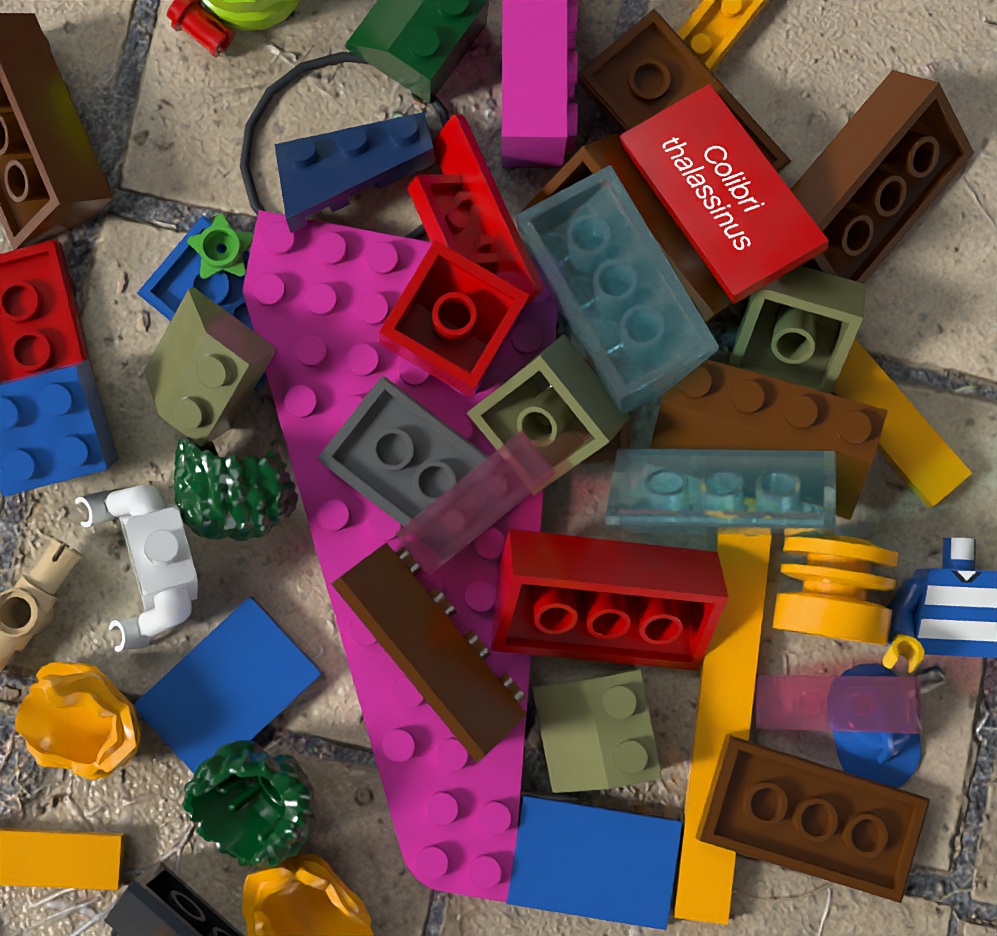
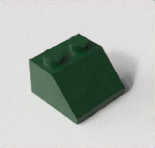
M377 0L346 42V49L430 104L485 28L489 0Z

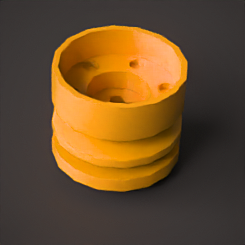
M833 534L786 537L783 551L807 557L806 565L781 564L780 572L789 577L804 581L802 592L777 593L772 628L888 646L892 610L869 602V591H887L896 588V580L872 575L873 567L898 568L900 554L883 549L870 543L868 540Z

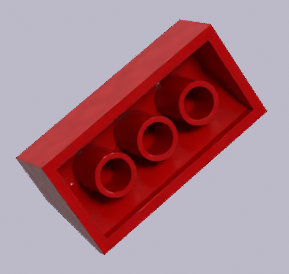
M509 529L498 569L491 649L496 652L698 671L729 598L718 552Z

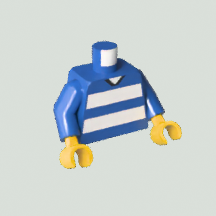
M943 538L942 569H916L912 577L904 580L886 607L892 610L888 640L890 647L882 660L886 668H893L898 660V655L903 656L908 661V672L911 674L921 663L924 655L997 658V571L975 570L976 539Z

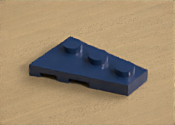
M425 112L274 144L285 216L290 233L307 226L305 218L327 207L332 212H335L350 205L348 197L370 186L383 189L436 163Z

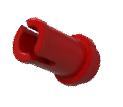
M174 0L168 8L166 16L172 21L171 27L176 32L181 30L186 32L208 50L214 58L218 57L220 52L223 53L229 47L235 35L234 30L225 26L202 7V0Z

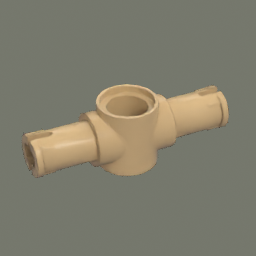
M52 538L51 544L28 576L22 575L13 589L0 593V673L16 650L22 651L32 636L43 633L50 626L54 614L53 605L59 598L56 591L76 562L83 556L76 549H70V545L58 538ZM21 599H25L31 607V618L24 627L19 626L13 616L15 605Z

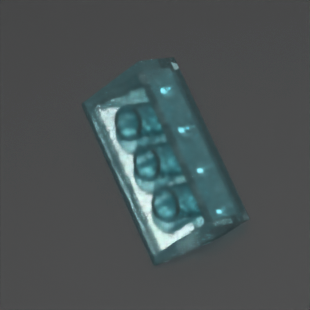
M611 165L515 215L518 233L530 259L620 416L667 392L719 349V345Z
M618 449L605 515L606 525L616 532H637L641 534L690 533L693 535L738 534L747 536L834 537L836 529L835 451Z

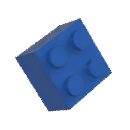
M89 359L0 382V491L2 497L108 470L119 460Z

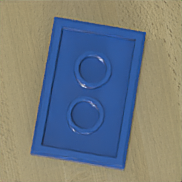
M202 215L137 294L171 321L188 289L194 287L253 330L243 294L246 274L240 277L222 270L208 279L201 278L200 276L202 257L187 243V239L190 236L202 234L205 229L212 225L213 222ZM219 245L217 248L218 253H224L226 245ZM246 250L242 255L245 271H247L250 252ZM265 371L261 376L259 382L257 383L256 387L254 388V391L258 392L268 380Z
M249 596L146 692L134 706L143 719L195 774L199 765L207 758L215 755L216 750L222 745L236 740L252 741L317 680L323 672L253 596Z
M523 794L507 904L666 930L682 821L680 819Z

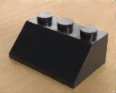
M160 860L132 881L104 919L113 928L111 930L112 936H244Z

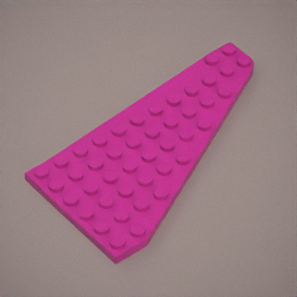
M259 210L243 294L254 332L277 348L265 372L403 859L413 876L431 889L507 903L517 841L526 716L482 760L476 763L331 583L386 542L393 551L403 545L423 569L415 578L428 593L436 587L439 588L457 610V613L450 618L451 622L462 635H465L471 629L492 653L484 662L497 678L504 672L511 676L527 696L518 703L527 712L531 655L492 651L491 639L498 569L509 529L540 532L544 489L533 495L467 412L555 341L557 314L566 268L532 262L543 285V289L520 313L474 396L470 398L380 345L379 331L431 247V242L306 219L307 226L290 233L285 215ZM382 375L510 472L445 558L317 460L318 456Z

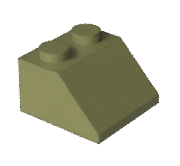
M800 265L755 291L747 298L728 365L831 394L864 318L866 284Z
M196 288L188 289L144 370L159 416L200 447L207 445L232 428L276 353L277 348Z
M564 334L467 412L533 495L609 443L631 418Z
M632 667L532 687L553 793L612 789L662 779L640 669Z

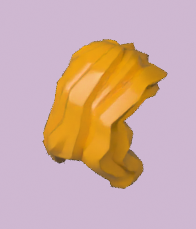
M59 661L41 666L36 674L38 681L30 687V694L24 698L18 709L14 727L26 740L27 750L36 759L37 764L43 767L72 770L73 774L90 780L109 777L116 768L126 766L137 753L141 737L137 710L133 703L119 692L111 680L97 666L85 662L70 663Z
M306 854L299 855L298 857H289L276 867L262 868L246 877L243 886L242 915L247 924V936H375L371 927V917L365 903L334 873L330 865L317 855Z

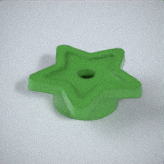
M217 214L212 225L205 229L202 234L190 236L187 239V243L202 257L201 278L208 279L222 270L240 277L244 276L246 271L242 255L251 246L254 234L233 231L224 215ZM221 244L226 245L224 253H218L217 251L218 246Z

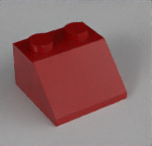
M434 240L379 331L380 345L472 398L501 350L530 295L444 244Z

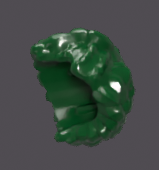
M189 438L179 439L174 463V502L180 509L183 523L189 526L197 536L211 540H221L229 536L236 541L264 537L273 527L282 525L284 519L291 516L292 512L295 511L298 501V495L295 492L296 484L291 481L290 473L285 471L287 465L282 461L278 450H268L266 455L260 459L257 456L248 455L242 460L236 455L227 458L219 457L212 441L200 447Z
M236 740L222 745L216 750L215 755L207 758L199 765L194 777L184 785L183 791L185 796L182 807L189 813V820L193 823H198L196 833L206 842L217 843V850L221 854L227 853L236 858L240 867L247 865L251 867L258 865L259 868L276 867L286 858L297 856L303 844L309 839V835L314 831L316 807L314 789L309 782L308 776L294 756L280 754L276 757H271L254 741Z

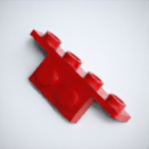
M454 114L432 141L434 154L444 175H416L407 189L431 243L437 240L528 293L530 296L522 309L523 311L542 291L543 285L465 116Z

